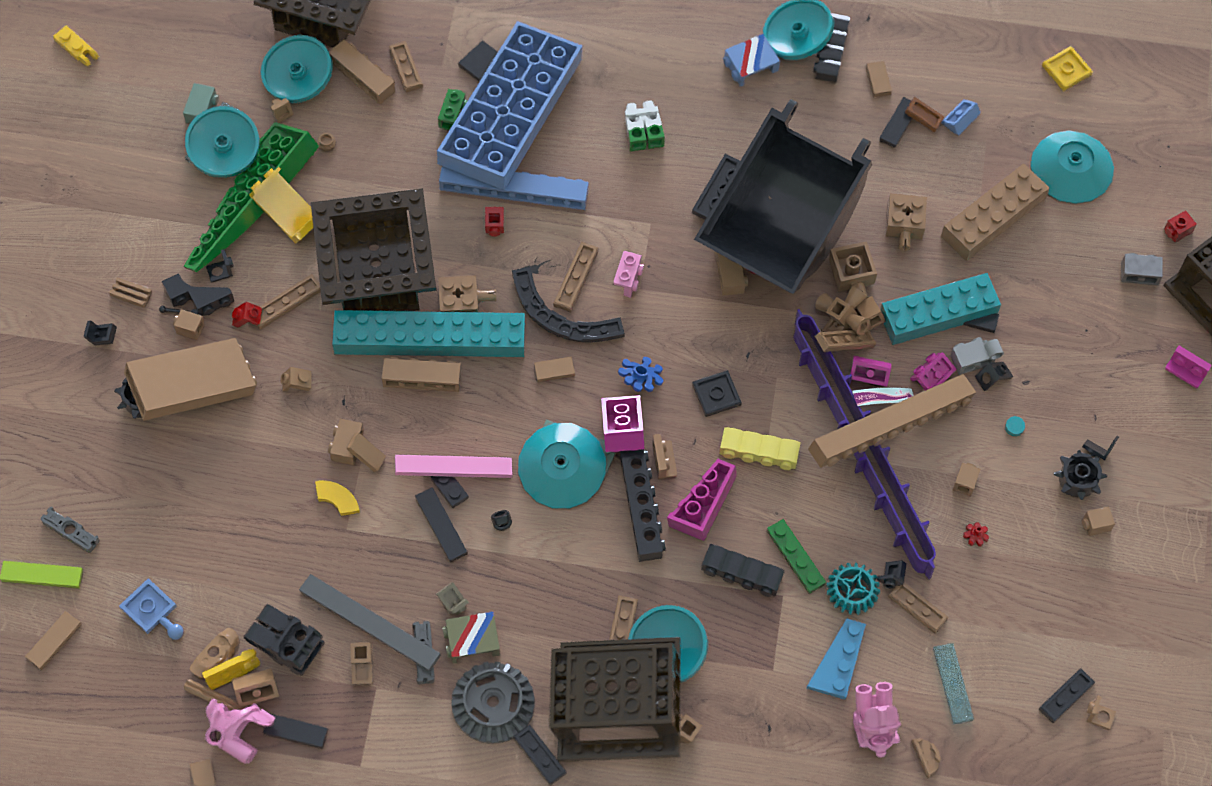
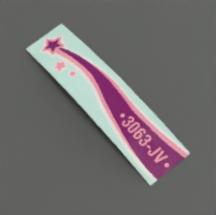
M873 388L852 391L857 406L898 403L914 396L912 389Z

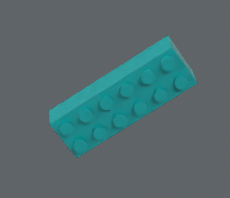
M984 273L881 304L880 310L886 321L883 324L892 345H896L961 326L966 321L994 313L998 314L1001 303L988 273Z

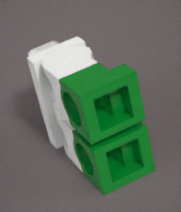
M645 101L641 109H637L634 103L627 104L625 124L630 152L646 150V137L648 149L664 147L665 135L658 107L654 106L652 101Z

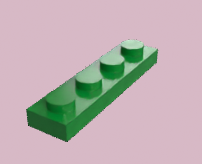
M784 519L767 528V533L809 594L826 585L825 579Z

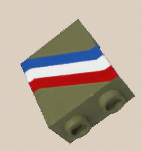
M493 612L446 619V627H443L444 638H449L450 645L446 646L447 657H452L453 664L457 663L456 658L488 652H492V657L500 656Z

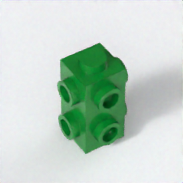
M448 89L438 117L440 129H451L468 101L466 100L465 92L458 89Z

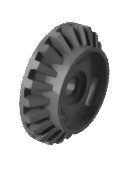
M496 661L495 663L484 662L482 665H475L471 670L466 671L462 678L457 681L451 701L453 715L460 729L474 740L491 744L513 739V736L528 726L535 707L533 688L527 677L519 669ZM495 677V681L479 687L476 686V683L482 679ZM512 694H519L516 711L509 712ZM496 697L499 703L497 706L491 707L487 703L488 699ZM473 709L477 710L489 719L488 722L480 721L471 714V711Z

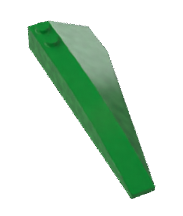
M277 122L271 125L260 139L259 151L254 162L241 175L235 177L234 187L229 188L216 210L217 216L215 219H211L208 224L210 228L206 234L201 235L199 239L200 245L194 247L184 265L186 269L197 273L221 253V250L226 249L264 213L263 209L249 196L253 191L251 187L258 180L262 183L266 179L264 175L271 168L275 170L278 167L281 169L278 173L289 184L319 148V145L308 131Z

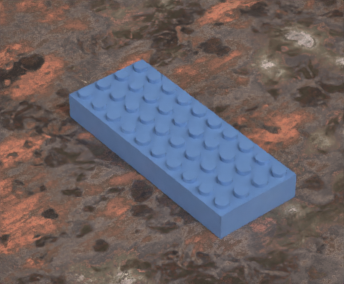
M517 21L438 148L437 164L505 190L582 60V45Z

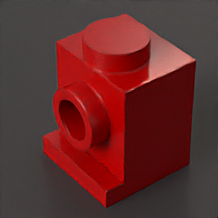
M485 207V233H489L493 237L504 233V207Z

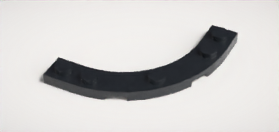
M530 267L512 270L516 292L523 308L539 326L548 332L576 342H602L625 337L620 317L598 322H572L566 320V317L559 315L553 310L551 311L545 305V302L536 290Z

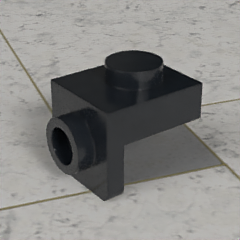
M87 321L84 338L94 346L113 344L117 326L113 323L97 325L93 321Z
M903 560L886 562L884 575L877 576V581L886 588L904 585L907 563Z

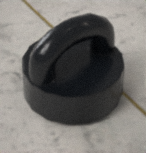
M507 510L497 511L491 515V521L496 530H506L512 525L511 515Z

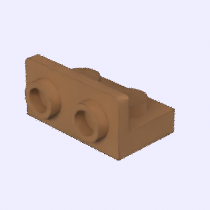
M661 434L653 435L652 446L658 479L677 477L672 441L662 440Z

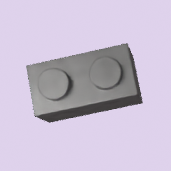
M1136 253L1125 254L1121 262V282L1158 286L1162 279L1163 257L1138 255Z

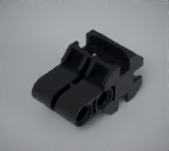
M269 604L265 605L256 618L258 623L253 622L243 636L249 644L268 654L276 663L281 666L284 664L290 668L291 672L303 676L325 644L324 640H322L323 635L310 625L308 627L305 626L297 617L288 616ZM306 635L304 640H297L298 637ZM288 651L295 652L293 655L285 656Z

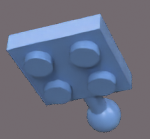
M149 578L119 605L120 609L147 634L161 623L168 630L167 634L171 639L178 640L183 636L184 630L182 626L173 624L166 618L177 607L176 603Z

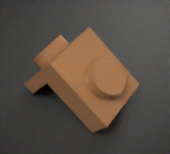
M290 367L281 375L282 391H288L290 388L309 391L311 389L312 371Z

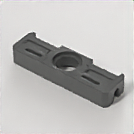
M49 507L47 515L43 514L41 517V521L45 526L88 553H91L100 541L97 535L93 536L88 533L82 525L68 516L65 518L58 514L53 507ZM70 525L76 527L72 534L65 533L66 527Z
M423 621V624L414 622L412 624V627L415 628L414 637L432 648L430 622ZM415 663L417 666V683H434V667L429 672Z

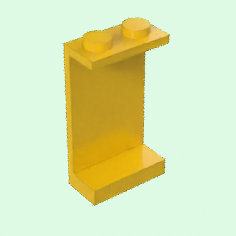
M279 167L275 170L271 168L264 175L266 179L262 183L258 180L251 187L253 191L249 196L296 244L313 228L311 207L278 173L281 170Z

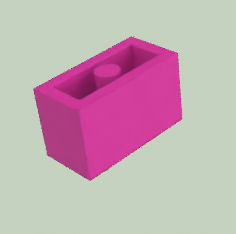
M854 356L850 374L853 380L887 387L891 363Z

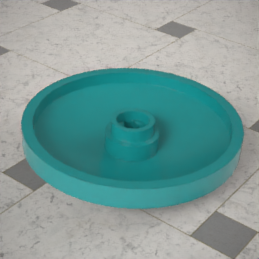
M790 0L778 6L768 16L764 24L763 34L777 57L786 60H799L812 56L828 43L833 34L834 20L829 8L819 0Z
M304 35L287 37L277 42L266 53L261 65V79L267 91L274 98L280 100L286 98L289 103L304 102L317 96L327 86L333 70L332 59L326 47L315 38Z
M227 106L213 107L198 114L190 123L185 136V147L192 164L202 173L217 178L232 177L245 171L256 159L260 146L258 130L252 119L244 112Z
M674 605L655 607L639 617L633 625L628 639L680 637L681 683L692 678L705 662L708 653L706 630L700 620L685 608Z

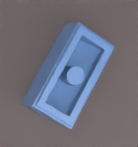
M964 99L941 123L956 135H960L980 115L978 104Z

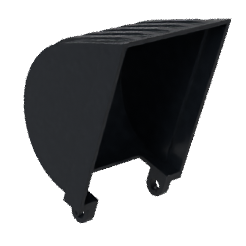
M791 99L782 112L771 108L694 240L794 294L801 288L803 282L822 265L830 254V250L834 248L861 197L872 161L864 157L871 144V141L865 138L859 143L851 157L852 161L790 129L788 123L798 107V103Z

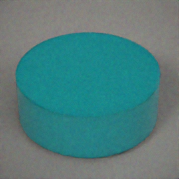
M1017 416L1010 417L1005 424V430L1011 436H1019L1025 429V422Z

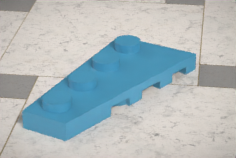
M850 619L845 620L806 689L846 700L866 624Z

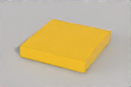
M1072 46L1042 63V67L1063 91L1091 76L1093 73Z

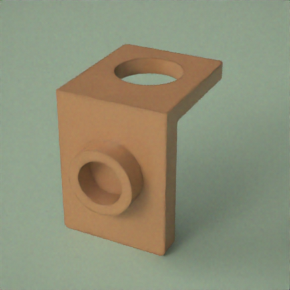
M1098 695L1094 702H1089L1086 713H1089L1087 722L1110 730L1116 711L1099 705L1101 696ZM1106 712L1109 715V720L1101 722L1098 719V713Z

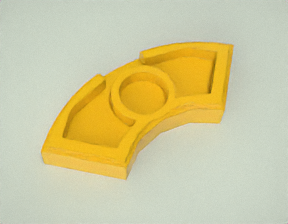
M315 481L318 501L333 504L339 510L340 516L360 513L358 503L348 489L331 481Z

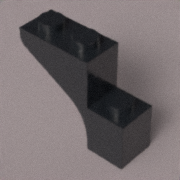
M179 273L162 281L164 290L173 307L184 305L187 301L191 300L201 316L210 315L215 310L228 307L232 302H235L232 291L229 288L193 287L185 283Z

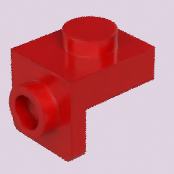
M244 302L234 308L232 312V326L239 328L248 322L259 325L262 308L249 302Z

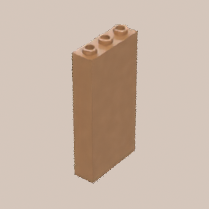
M236 338L126 362L124 370L143 421L251 396L257 386L256 378L251 375L249 362L243 356V348L241 344H238Z

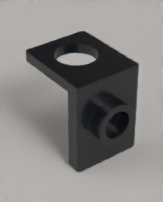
M225 249L221 250L224 261L206 266L211 283L233 276L231 268L234 265L231 256L227 257ZM219 267L223 270V273L219 276L212 274L214 268Z
M990 362L975 375L984 391H987L998 380L1012 379L1014 377L1004 362ZM984 373L990 375V382L987 384L982 379Z
M1119 436L1115 437L1108 450L1088 439L1082 448L1089 451L1091 456L1106 460Z

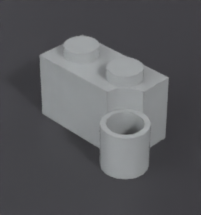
M978 337L969 343L955 345L950 356L958 374L961 375L984 368L988 363L995 362L996 359L1003 356L1004 352L997 339L983 341L981 337Z

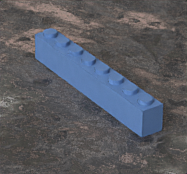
M442 166L439 187L441 191L585 210L589 182L581 179L571 180L564 177H549L544 174L534 175L528 172H515L505 190H502Z

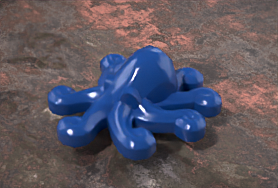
M643 357V364L623 359L622 366L627 369L619 368L618 374L625 377L624 383L631 385L635 391L641 392L643 389L642 384L644 383L646 391H653L652 379L655 380L654 382L658 386L663 384L662 377L658 375L663 370L662 366L648 367L652 362L649 357Z

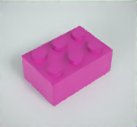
M640 395L602 398L606 452L645 449Z

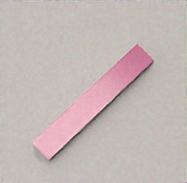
M395 455V475L512 478V458Z

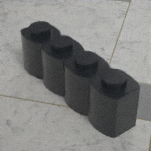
M832 14L834 20L833 34L828 43L817 52L816 58H819V62H815L813 73H816L815 79L837 83L850 17Z
M714 544L709 545L701 570L708 576H720L725 582L739 583L747 590L757 589L762 595L767 597L776 596L785 571L777 566L766 564L760 560L746 557Z

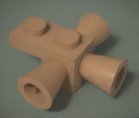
M854 286L851 287L845 302L838 297L833 300L827 293L822 294L817 299L815 307L819 311L826 312L831 319L821 332L845 331L851 327L858 335H863L870 326V320L859 316L854 309L867 296Z

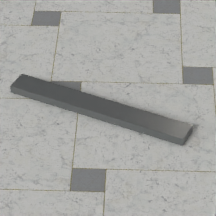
M312 574L308 576L299 589L302 594L429 672L441 656L438 651Z

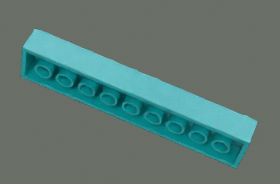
M335 310L332 345L335 355L524 357L525 313Z

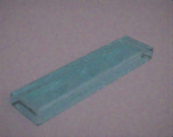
M954 644L933 647L953 725L973 721L974 717Z

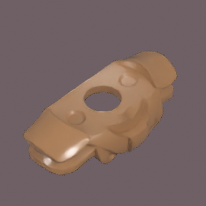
M226 628L219 633L195 658L189 668L190 671L199 679H204L203 672L230 660L235 654L234 648L239 644L238 634L231 628ZM211 648H219V654L216 657L208 655Z

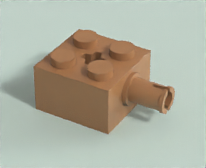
M890 193L887 204L885 236L900 237L898 248L902 251L904 244L905 251L911 249V239H923L926 226L927 197Z
M867 241L831 249L829 263L839 292L850 290L854 286L861 290L868 298L865 286L875 284L877 271Z
M476 275L438 277L440 312H478V304L480 302L496 301V289L480 291L477 289Z

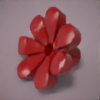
M975 522L974 525L968 524L966 526L967 531L963 533V537L965 539L969 538V545L973 546L976 542L978 546H983V541L987 542L989 540V536L986 534L988 532L986 526L982 527L978 522Z

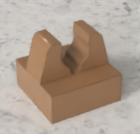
M277 98L271 101L273 105L270 108L277 123L294 115L286 98L283 100Z

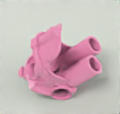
M881 682L876 685V695H872V687L869 685H859L856 687V710L853 714V723L858 743L861 747H868L875 751L878 757H884L886 749L891 747L892 744L900 742L897 729L901 723L897 709L893 706L892 685L887 682Z
M212 698L206 708V715L210 722V728L206 732V740L211 745H218L222 750L242 763L249 764L258 750L240 739L243 729L250 721L262 726H272L276 718L263 709L259 710L260 708L256 704L243 710L229 711L223 703L218 704L217 700ZM218 731L221 733V739L219 741L216 738V734Z

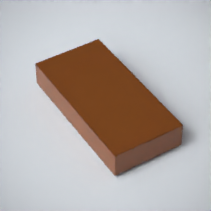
M916 97L911 100L904 112L933 132L938 129L944 118L943 115Z

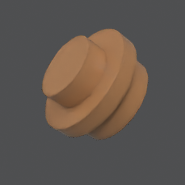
M322 133L317 143L320 149L331 150L336 145V140L332 134Z

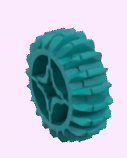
M849 562L846 564V568L841 564L839 565V570L834 569L833 575H829L828 580L830 582L826 584L828 588L827 595L831 596L829 601L836 602L835 608L841 606L842 613L845 612V609L849 610V615L853 611L859 615L861 610L866 613L868 607L873 608V602L878 601L877 595L880 594V589H878L880 583L875 581L877 575H871L872 569L865 570V564L861 568L858 567L857 562L854 564V567H851ZM848 576H855L853 579L845 578ZM861 579L867 584L869 591L861 584ZM857 583L854 591L850 594L851 588ZM838 587L845 592V598L840 594ZM854 598L862 599L859 601H852V599Z

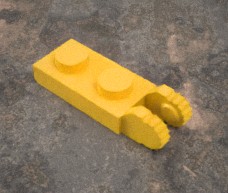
M67 25L53 35L54 40L85 66L88 67L90 65L89 59L85 57L87 53L95 60L99 58L97 52Z
M253 649L245 650L240 656L203 672L202 674L209 689L214 690L231 682L232 679L248 674L247 672L257 668L260 665V660L258 657L256 658V651Z

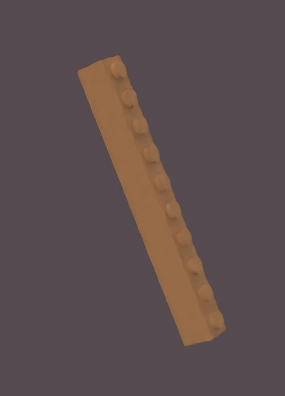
M962 374L814 439L808 450L820 468L827 465L831 467L842 458L844 460L849 459L854 453H862L871 445L878 446L887 438L890 440L895 438L900 432L904 431V433H907L916 425L922 426L926 424L929 419L933 418L936 420L945 412L951 413L955 411L958 406H967L972 402L971 398L975 395L976 391L965 375Z

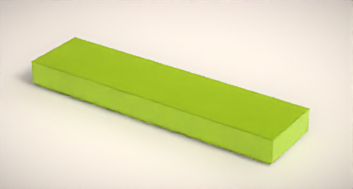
M3 561L0 581L80 589L83 569L81 567Z

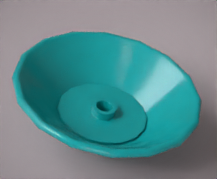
M1075 131L1053 133L1040 141L1032 153L1031 160L1032 172L1049 187L1048 195L1058 201L1074 204L1090 202L1104 194L1113 180L1114 165L1110 153L1100 141L1086 133Z
M553 423L538 429L525 442L518 459V475L524 490L536 502L550 508H572L587 502L599 490L606 475V456L600 442L587 429L572 423ZM562 459L565 461V463L563 465H559L558 461Z

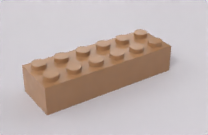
M1023 163L946 223L941 237L967 261L1045 200L1049 187Z

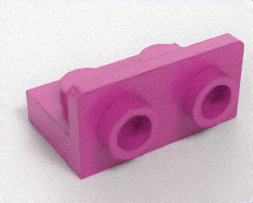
M1179 345L1166 365L1165 370L1191 386L1198 388L1212 365Z
M943 352L932 353L925 359L926 363L923 366L920 365L913 371L914 375L910 379L912 382L918 381L926 391L944 383L957 369Z

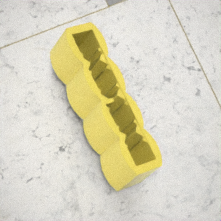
M724 427L719 454L727 459L741 458L747 463L758 461L764 466L777 465L783 470H791L796 468L801 442Z

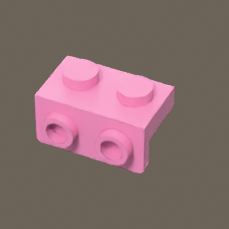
M624 251L616 272L614 285L624 287V296L631 298L633 291H637L639 284L637 277L642 275L644 265L641 264L642 255Z

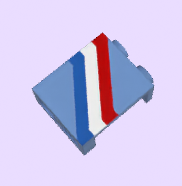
M764 34L725 49L723 58L725 66L730 68L734 81H737L740 87L744 86L745 77L767 68L772 73L779 71L780 60Z

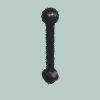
M165 306L159 307L161 313H180L181 311L180 309L166 308ZM193 309V310H191V311H188V312H191V313L198 314L197 309Z

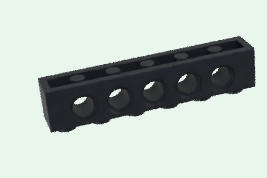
M644 449L619 451L638 560L642 562L662 559L663 551H666L664 539H660L662 525L661 521L657 522L656 515H659L658 504H654L653 497H656L654 485H650V479H652L651 468H647L646 462H649L648 451ZM638 464L641 467L638 469L632 468V465ZM642 482L644 485L638 487L635 485V483ZM646 500L648 503L642 505L639 504L638 501ZM649 518L651 521L645 523L641 519ZM652 536L654 540L648 541L645 537Z

